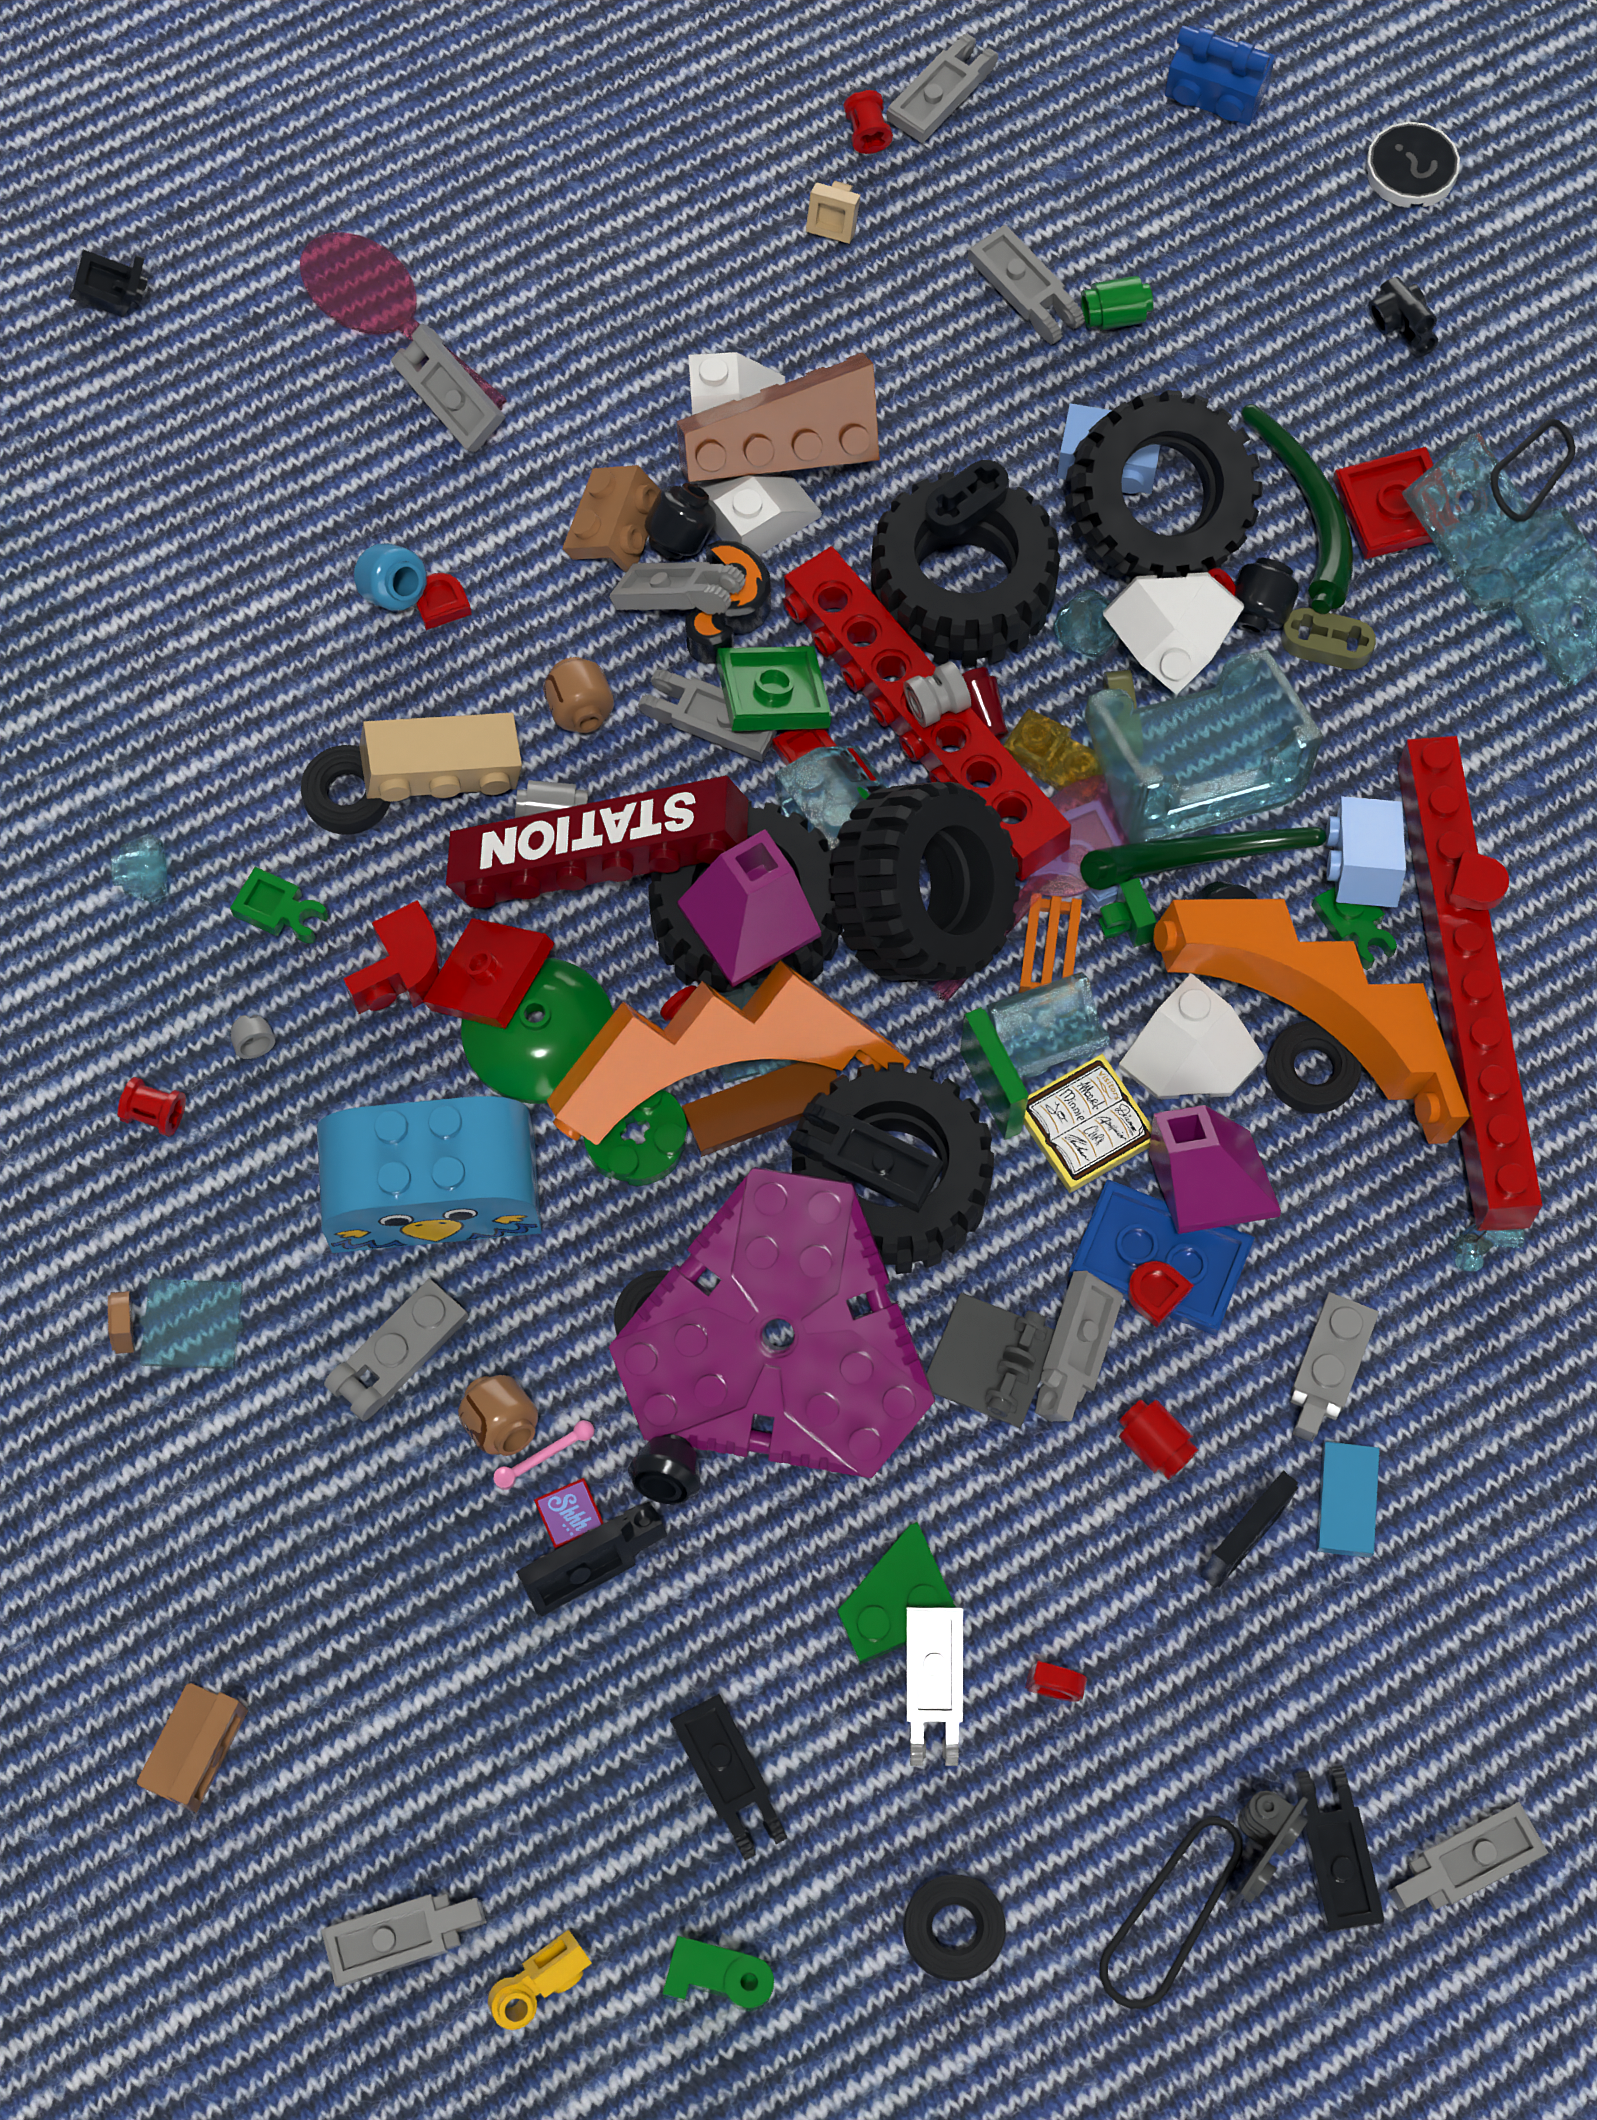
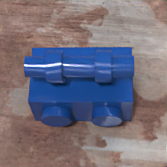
M1183 25L1177 38V44H1180L1169 66L1165 96L1183 105L1194 106L1217 114L1225 120L1237 121L1250 126L1270 84L1275 55L1256 49L1254 44L1242 40L1239 43L1216 35V31L1205 27L1199 29L1190 25L1189 27Z

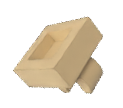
M834 181L832 186L816 182L810 194L806 232L850 244L856 231L861 195L853 193V186Z

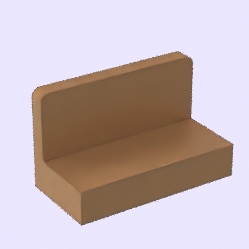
M192 1683L187 1684L137 1779L138 1785L197 1813L248 1710L240 1701L221 1692L216 1695Z

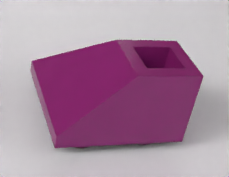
M766 829L720 854L677 901V906L732 987L821 937L819 925L793 868Z
M1206 1105L1154 1113L1149 1156L1178 1234L1280 1217L1281 1208L1250 1130Z

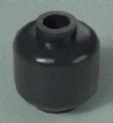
M684 483L682 487L670 485L661 489L644 524L645 530L650 536L649 543L654 549L674 559L683 558L684 555L691 556L701 550L716 521V513L707 502L709 499L707 492L692 483Z
M1262 557L1256 559L1255 563H1248L1241 567L1234 582L1235 597L1244 604V608L1238 616L1237 625L1240 628L1253 634L1264 635L1266 629H1280L1288 621L1300 589L1298 582L1292 577L1294 572L1289 566L1279 561Z

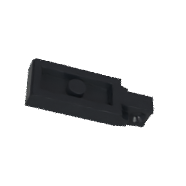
M646 1502L624 1511L623 1515L616 1516L615 1519H611L597 1528L586 1531L577 1539L547 1555L537 1558L531 1564L516 1571L536 1614L542 1617L636 1565L633 1558L641 1550L668 1535L658 1513L650 1502Z

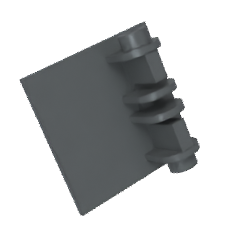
M960 1293L927 1372L933 1393L1021 1429L1041 1380L1044 1363L1055 1330L1044 1326L1046 1318L1037 1312L1027 1311L1025 1316L1022 1317Z
M1261 1791L1255 1794L1240 1811L1238 1824L1241 1831L1264 1849L1227 1904L1228 1908L1232 1909L1242 1899L1251 1903L1263 1891L1277 1869L1268 1862L1274 1852L1282 1856L1286 1849L1293 1845L1308 1822L1306 1818L1299 1814L1307 1803V1798L1303 1796L1293 1806L1274 1792Z

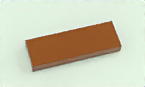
M799 1061L682 1105V1109L699 1153L703 1157L800 1120L803 1117L802 1113L808 1102L810 1103L818 1092L825 1095L830 1094V1082L838 1078L833 1068Z

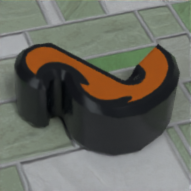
M718 540L706 545V562L738 567V570L742 571L741 573L745 575V585L738 593L729 594L731 595L730 599H732L731 604L724 613L706 614L697 608L686 616L687 650L696 661L705 664H715L718 648H735L734 635L750 633L762 626L771 612V579L768 569L754 551L735 541Z

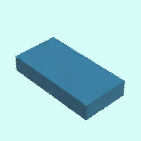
M1325 1441L1322 1448L1316 1552L1367 1558L1373 1556L1379 1447Z

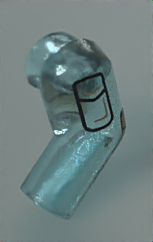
M1474 1222L1455 1240L1453 1250L1457 1252L1455 1265L1461 1270L1478 1271L1484 1265L1483 1255L1488 1253L1492 1247L1522 1248L1525 1239V1229L1478 1231L1476 1222Z

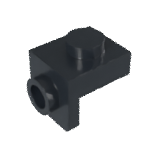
M83 249L78 258L69 298L124 317L131 303L140 304L145 293L148 277L141 274L145 258L135 254L130 265L127 266Z

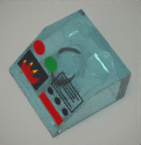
M858 745L815 748L775 772V800L788 817L792 812H796L808 819V832L814 828L819 829L828 839V851H832L835 847L839 846L840 840L836 838L842 824L845 821L851 820L849 814L861 800H866L871 793L879 789L889 788Z

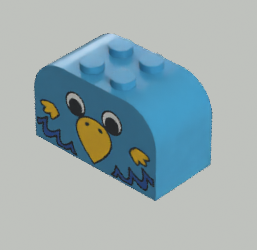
M473 1096L364 1106L332 1113L321 1119L317 1124L321 1228L332 1253L542 1233L535 1134L528 1107L517 1100L496 1096Z

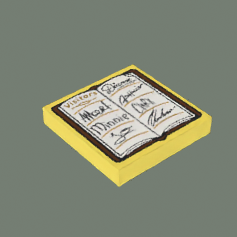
M1103 1053L1030 1094L1023 1123L1069 1193L1074 1192L1148 1149L1152 1131L1151 1124Z

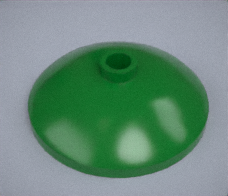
M546 958L507 1027L503 1029L462 1019V1045L471 1069L479 1080L492 1091L521 1103L544 1104L547 1103L546 1100L614 1013L604 989L589 973L564 960ZM533 1011H540L545 1014L544 1018L539 1022H530L526 1019Z

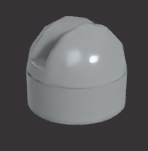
M243 1015L232 1024L230 1032L231 1042L238 1057L243 1059L257 1058L273 1048L275 1044L274 1035L270 1025L261 1016L252 1015L249 1018L247 1015Z

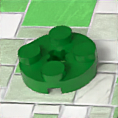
M661 1089L631 1110L608 1132L598 1145H595L584 1136L583 1138L588 1158L600 1174L609 1179L613 1177L619 1181H627L628 1185L644 1186L660 1181L677 1167L687 1143L688 1130L682 1107L669 1092ZM631 1123L646 1125L649 1129L644 1132L645 1141L641 1144H636L633 1139L624 1141L621 1135L627 1131V1125Z

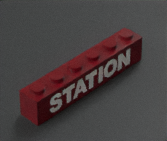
M725 775L450 831L446 885L469 907L487 908L493 906L496 902L511 899H534L540 894L563 889L575 891L583 889L589 884L605 881L623 882L636 875L652 872L670 873L683 866L699 863L712 864L720 854L747 840L749 800L733 781Z

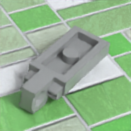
M1088 1271L1073 1272L1044 1363V1371L1041 1375V1382L1045 1385L1039 1390L1035 1413L1051 1422H1071L1077 1402L1082 1401L1086 1391H1094L1123 1299L1121 1292Z
M1328 1293L1290 1392L1293 1393L1290 1402L1302 1407L1292 1435L1313 1442L1323 1417L1326 1416L1336 1420L1339 1412H1342L1379 1311L1334 1293Z
M1517 1802L1419 1854L1420 1858L1408 1864L1415 1877L1388 1892L1399 1912L1426 1898L1435 1911L1444 1905L1449 1907L1547 1855L1548 1851L1520 1802Z
M429 1894L323 1928L321 1932L335 1986L340 1988L448 1953V1949L461 1945L459 1932L486 1924V1919L481 1901H478V1898L451 1906L447 1894L436 1897Z

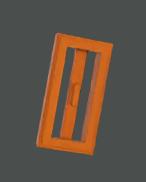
M1032 893L1019 993L1070 999L1082 899L1072 898L1071 902L1062 901L1060 896H1052L1050 900L1041 898L1042 894ZM1042 911L1049 912L1042 978L1041 983L1031 982L1039 913ZM1060 914L1069 915L1062 981L1061 986L1052 985Z

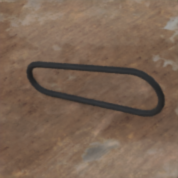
M1553 418L1545 421L1493 468L1490 477L1493 496L1500 509L1513 521L1525 522L1529 520L1572 462L1576 454V446L1571 432L1564 423ZM1555 426L1562 432L1567 441L1568 454L1528 510L1522 515L1517 514L1509 508L1500 493L1498 475L1504 467L1549 427Z
M1208 1817L1194 1825L1105 1948L1100 1961V1980L1105 1992L1116 2003L1129 2009H1145L1157 2004L1168 1993L1242 1855L1243 1841L1241 1835L1230 1821L1220 1817ZM1210 1825L1225 1828L1234 1840L1233 1855L1160 1989L1153 1996L1144 2000H1130L1121 1996L1112 1987L1108 1977V1964L1113 1952L1201 1830Z

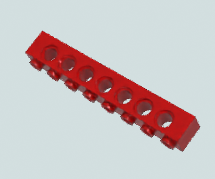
M830 546L784 575L786 597L783 598V604L789 616L798 624L803 621L812 632V640L819 652L826 658L829 656L834 658L840 665L842 677L847 685L854 692L861 690L870 701V709L877 721L884 727L890 725L899 736V742L905 754L913 762L919 760L929 771L930 781L962 784L965 788L972 789L987 801L985 806H992L1001 818L1015 816L1022 820L1016 824L1000 822L1001 828L1009 831L1013 841L1010 850L1012 857H1016L1018 860L1019 872H1015V875L1020 881L1070 849L1072 825L971 707L957 714L947 711L941 715L937 723L925 728L917 722L914 715L911 714L912 711L905 696L903 683L918 675L924 678L932 676L936 667L833 546ZM829 608H839V609H842V610H840V611H838V612H827V611H825L826 609H829ZM862 641L871 643L865 647L853 645ZM886 676H897L901 679L897 681H885L882 678ZM947 745H954L961 749L955 752H947L941 748ZM983 780L991 785L985 788H978L971 785V783Z

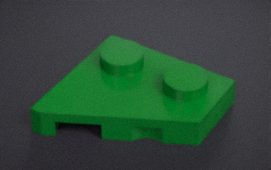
M918 1522L909 1525L837 1610L838 1618L859 1665L906 1645V1607H956Z

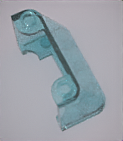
M1268 649L1250 654H1239L1229 659L1223 666L1216 688L1134 709V701L1127 691L1122 689H1105L1097 694L1090 695L1085 709V721L1119 824L1131 843L1164 840L1276 809L1291 803L1304 792L1324 737Z

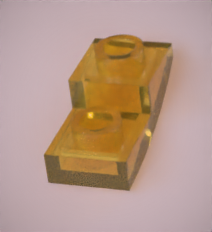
M1029 708L1003 744L1012 757L1026 770L1083 805L1095 801L1115 770V760L1071 739L1070 728Z

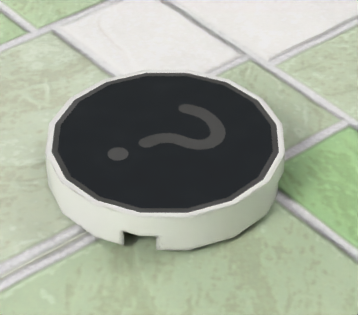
M1416 122L1391 125L1380 132L1370 145L1366 160L1367 178L1370 186L1382 199L1397 206L1410 208L1411 204L1423 203L1422 207L1431 206L1448 196L1456 183L1460 164V157L1455 144L1443 131L1428 124Z

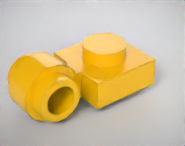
M569 1929L523 1962L522 1965L525 1968L523 1972L514 1977L504 1978L492 1987L488 1995V2008L498 2025L509 2030L525 2027L536 2014L537 2000L535 1997L541 1993L545 1999L553 1992H565L582 1978L583 1970L591 1965L592 1962ZM519 1999L515 2006L506 2008V2005L511 2000Z

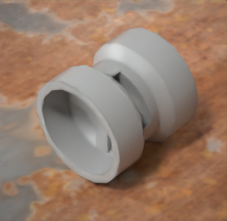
M951 661L936 667L932 676L924 678L918 675L903 683L909 707L917 722L923 728L937 723L941 715L947 711L957 714L971 707L970 693L965 680L957 666Z

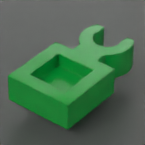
M254 867L230 907L234 917L277 937L283 926L287 925L292 928L296 938L305 943H314L316 937L312 929L302 925L303 921L308 917H317L326 922L329 917L326 908L318 901L304 900L298 902L302 896L299 886L257 867Z
M1335 887L1314 898L1311 906L1334 940L1350 941L1352 939L1354 941L1363 969L1368 970L1372 968L1375 961L1373 955L1368 950L1369 946H1379L1388 958L1394 955L1397 949L1394 937L1389 932L1377 929L1376 927L1382 923L1385 916L1379 906L1336 902Z

